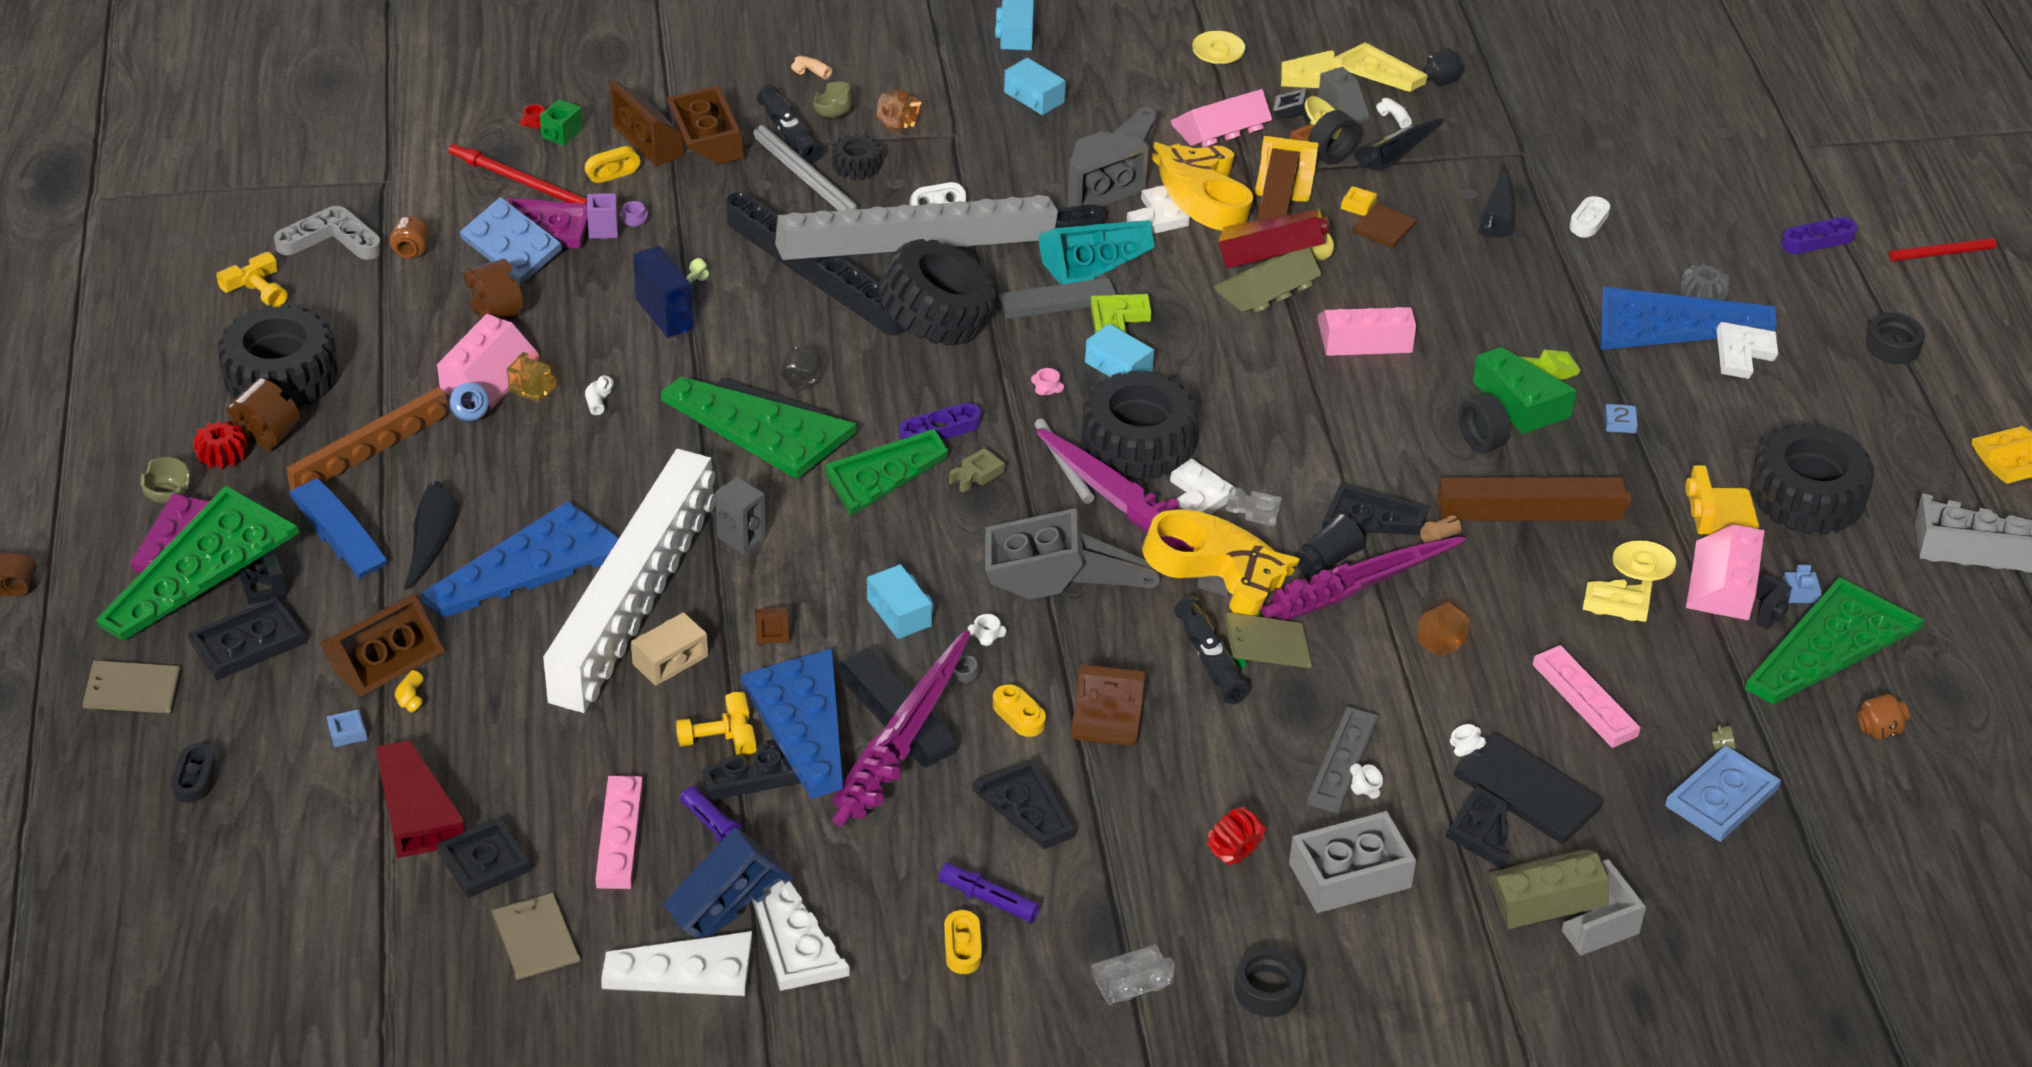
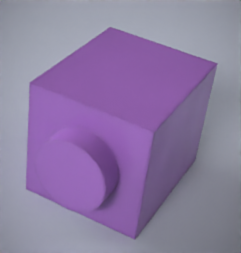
M616 193L587 194L589 238H618Z

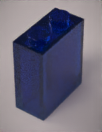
M660 245L633 254L636 300L667 338L692 330L691 283Z

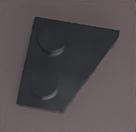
M1476 786L1445 837L1500 869H1504L1509 860V854L1506 853V840L1508 838V826L1505 823L1507 802Z

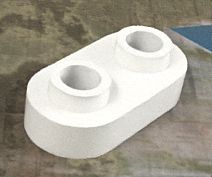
M954 182L921 187L911 195L910 206L920 205V198H925L927 203H953L946 200L947 193H951L954 196L953 202H965L966 193L961 185Z
M1588 197L1584 199L1571 216L1570 230L1582 238L1596 234L1609 216V202L1601 197Z

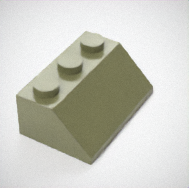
M1309 247L1274 256L1214 285L1216 292L1241 312L1253 308L1256 313L1270 307L1269 301L1274 298L1276 302L1292 296L1290 290L1297 288L1299 292L1314 285L1312 279L1322 274Z
M1589 849L1487 873L1508 929L1609 905L1608 877L1598 853Z

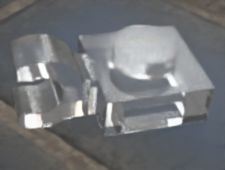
M1230 487L1229 499L1225 510L1233 513H1245V520L1275 527L1282 497L1252 491L1249 497L1242 489Z

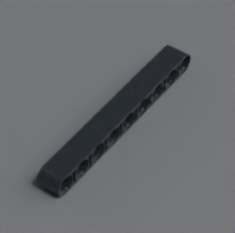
M735 192L727 196V224L730 228L888 335H899L906 331L901 328V324L898 321L894 322L889 315V311H885L880 299L879 282L840 256L782 260L775 245L778 214L746 193Z

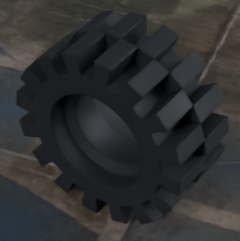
M854 133L853 137L850 134H846L845 139L839 137L838 142L834 141L832 146L833 170H835L837 175L841 174L842 178L846 179L847 176H850V180H855V177H859V180H864V176L871 178L873 174L877 175L879 169L881 170L880 142L876 141V138L873 136L868 139V134H863L862 137L859 136V133Z

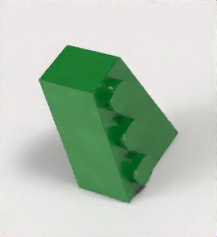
M1503 347L1477 355L1473 383L1483 393L1492 394L1500 401L1505 408L1509 421L1522 434L1572 417L1576 389Z

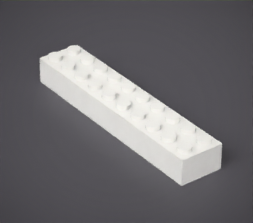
M680 449L675 450L544 655L548 703L585 713L591 701L595 702L598 698L602 683L605 679L608 680L611 677L614 664L618 657L621 658L625 654L629 639L638 633L642 618L645 614L648 615L650 613L655 597L658 593L661 594L665 588L666 579L670 573L676 571L682 553L689 550L695 532L701 530L706 514L712 512L715 507L716 498L715 494H713L715 472L712 471L711 457Z

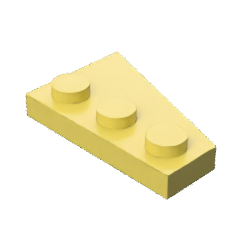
M1366 42L1334 57L1332 64L1334 68L1343 66L1350 73L1409 92L1425 85L1427 80V74Z

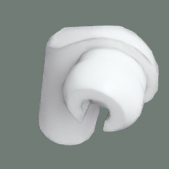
M1384 98L1382 102L1376 105L1377 110L1382 116H1386L1391 112L1401 128L1409 127L1412 124V119L1405 108L1392 99Z
M607 375L600 376L585 391L590 413L593 415H600L604 412L603 400L611 393V388L614 386L613 380Z

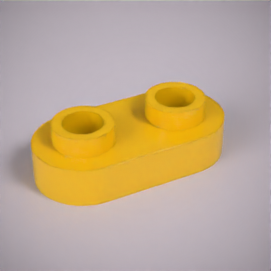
M623 146L590 157L585 164V172L591 181L602 183L635 172L640 165V157L632 147Z
M1010 684L1002 685L994 691V711L1018 734L1033 737L1044 731L1046 723L1045 711L1025 691L1016 685Z
M954 911L945 919L946 964L955 973L969 974L976 971L981 964L980 921L970 911Z

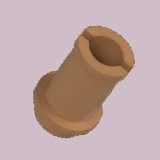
M1450 515L1437 522L1428 521L1421 528L1420 535L1425 543L1442 540L1459 534L1461 532V523L1459 519L1456 520L1457 517L1455 515Z

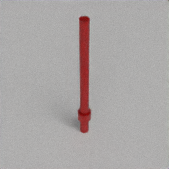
M453 143L448 149L449 154L464 159L466 164L473 167H483L567 203L587 204V199L487 158L483 156L482 152L473 148L468 150Z

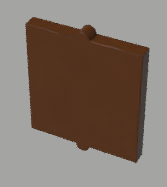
M1377 203L1353 227V232L1369 238L1371 242L1376 241L1394 248L1416 225L1417 219L1404 215L1399 210H1392Z

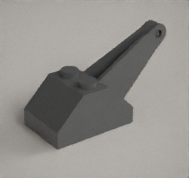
M1143 107L1138 109L1131 118L1113 133L1100 131L1078 139L1069 164L1067 207L1087 204L1102 207L1146 190L1149 149L1147 144L1155 126L1156 112L1152 108Z
M1077 508L985 527V572L990 584L1029 600L1060 594L1069 582L1154 588L1160 583L1159 572L1152 568L1145 559L1083 534L1082 521Z

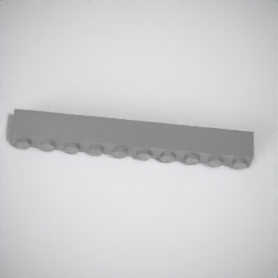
M1036 195L1026 198L1009 197L998 200L982 199L970 202L955 201L942 204L928 203L926 205H900L899 207H873L871 209L858 210L845 209L844 211L830 212L822 210L816 213L802 214L794 212L788 215H778L775 245L782 260L895 252L903 244L917 239H925V241L930 239L938 240L941 244L948 243L953 245V247L1038 241V234L1055 228L1058 211L1049 196Z

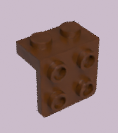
M1080 664L1077 699L1071 730L1072 738L1109 744L1135 745L1137 743L1142 710L1145 672Z

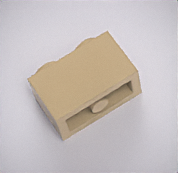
M683 612L631 641L632 664L657 686L708 657L707 633Z

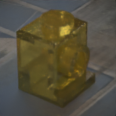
M522 352L507 368L509 391L540 402L555 388L556 377L551 375L550 366L528 358V353Z

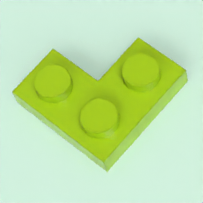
M1148 294L1091 296L1090 307L1095 333L1108 324L1126 333L1124 322L1151 321Z

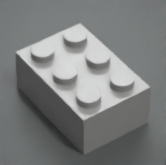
M1385 811L1293 836L1289 864L1316 913H1321L1411 888L1416 859L1388 812Z

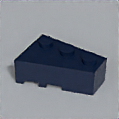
M735 827L683 883L673 891L663 905L684 931L697 939L708 938L739 917L736 911L752 900L759 903L766 898L765 891L781 880L784 884L788 883L793 879V876L771 851Z

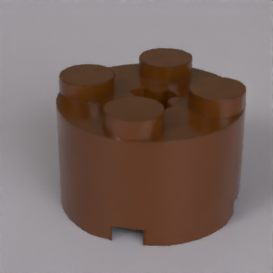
M505 258L470 268L468 271L463 272L464 281L467 287L471 289L473 296L469 298L471 310L474 314L479 313L480 319L486 314L503 320L522 314L520 311L523 309L521 290L518 281H513L508 274L513 269Z
M257 379L226 407V412L235 425L241 426L247 441L249 439L256 441L263 450L270 452L300 421V413L291 399L286 402L279 395L283 390L277 385L265 379Z

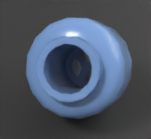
M462 383L451 393L449 401L450 410L454 417L460 421L467 423L476 422L487 413L489 396L486 390L477 383ZM474 401L475 406L472 408L471 403Z

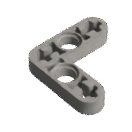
M342 206L328 207L279 230L274 235L276 251L282 255L296 254L332 236L361 259L370 260L377 258L381 254L379 236ZM310 229H318L317 231L307 232ZM351 231H356V232H357V233H354V234H346L347 232H351Z

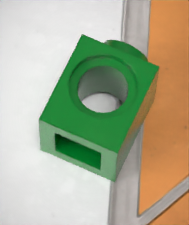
M558 99L540 115L542 138L565 146L583 130L581 107Z

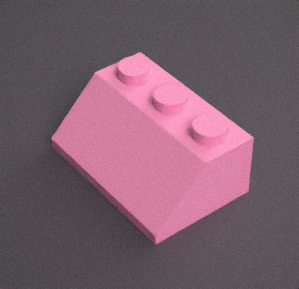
M1260 89L1191 110L1171 120V123L1191 146L1201 143L1204 148L1218 143L1217 138L1223 136L1227 141L1241 136L1240 131L1248 129L1249 134L1264 129L1263 124L1272 120L1263 90Z
M1411 307L1324 310L1318 314L1317 319L1326 356L1412 353L1416 323Z
M486 314L437 364L440 388L446 394L451 395L453 390L462 383H477L486 390L489 396L488 409L492 410L539 360V354L511 322Z
M1733 524L1697 540L1686 608L1749 620L1756 595L1765 530Z

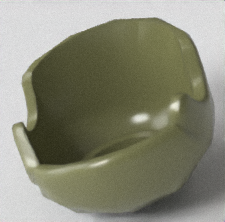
M842 81L828 83L825 93L820 94L818 91L816 92L812 103L813 109L821 117L829 119L846 115L854 104L852 86L848 82Z
M160 457L152 459L148 463L145 474L141 476L143 494L155 503L167 504L173 493L185 496L189 489L190 471L186 463L178 458Z

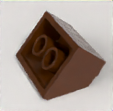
M616 81L609 82L612 127L655 167L683 157V144L685 141L680 130L671 124L665 115L660 114L652 103L647 102L640 94Z
M719 85L666 98L689 150L716 164L728 163L744 158L740 129Z
M415 594L402 598L319 642L334 671L359 697L445 652Z

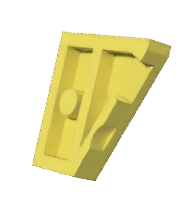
M1334 51L1322 52L1282 62L1281 86L1319 88L1320 74L1334 69L1332 67Z

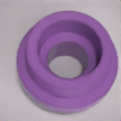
M638 201L625 203L620 211V220L629 226H639L648 219L647 209Z

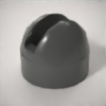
M963 655L959 658L953 673L960 683L968 684L975 681L979 676V666L973 656ZM968 667L969 672L964 673L962 669Z

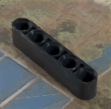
M869 648L838 662V671L845 685L886 727L911 691ZM930 712L909 745L911 748L909 753L924 768L956 753V745L952 735Z

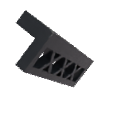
M255 491L242 494L259 504ZM275 549L253 561L261 565L256 572L245 569L247 566L237 571L248 605L268 601L275 597L287 596L283 573ZM258 582L270 586L269 589L253 593L251 591Z

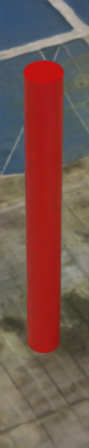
M1995 238L1891 250L1889 251V260L1893 262L1990 250L1996 248L1997 242Z

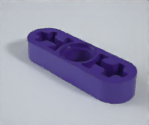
M1838 217L1790 227L1784 231L1781 246L1789 253L1799 254L1850 243L1855 239L1858 225L1850 218ZM1814 234H1820V235H1823V236H1825V237H1820V236H1817V235H1814Z
M962 403L906 419L899 425V440L935 429L941 440L975 431L981 424V410L975 404ZM945 423L947 426L940 428L933 426V424Z

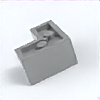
M1610 860L1601 862L1608 877L1609 905L1584 911L1586 914L1563 923V934L1580 956L1640 933L1646 906Z

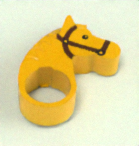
M1154 142L1153 147L1158 154L1152 153L1151 159L1159 166L1160 176L1168 194L1184 213L1205 226L1221 231L1225 226L1247 222L1253 194L1245 185L1229 178L1234 159V153L1230 149L1223 146L1191 148L1180 144L1169 147Z
M1168 510L1156 515L1152 520L1142 546V552L1148 564L1166 576L1174 578L1222 577L1227 590L1233 595L1229 603L1232 612L1250 616H1257L1268 593L1275 588L1280 589L1285 577L1294 573L1295 569L1292 567L1299 563V558L1275 552L1259 538L1229 521L1192 510ZM1171 536L1186 542L1190 547H1194V552H1182L1173 549L1164 543L1160 537Z

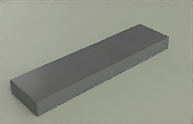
M1103 278L998 293V302L1005 319L1087 308L1090 307L1091 296L1116 295L1110 279Z
M1347 706L1308 796L1307 805L1340 814L1352 784L1353 775L1350 772V768L1354 764H1361L1377 726L1379 715Z

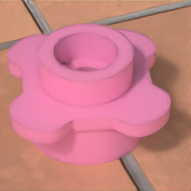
M1043 368L1031 377V382L1036 385L1035 392L1039 395H1051L1064 390V385L1060 383V374L1055 369Z

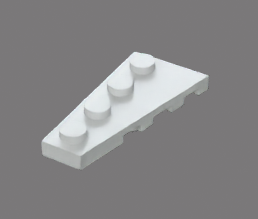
M781 880L764 892L766 898L759 903L752 900L780 991L849 976L848 964L844 959H840L835 951L834 944L828 936H824L818 927V921L812 912L808 913L802 904V898L790 881L784 884Z

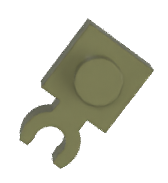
M983 448L962 460L961 467L950 471L949 483L953 484L961 480L960 491H968L972 487L973 482L976 481L982 486L1004 473L1005 463Z

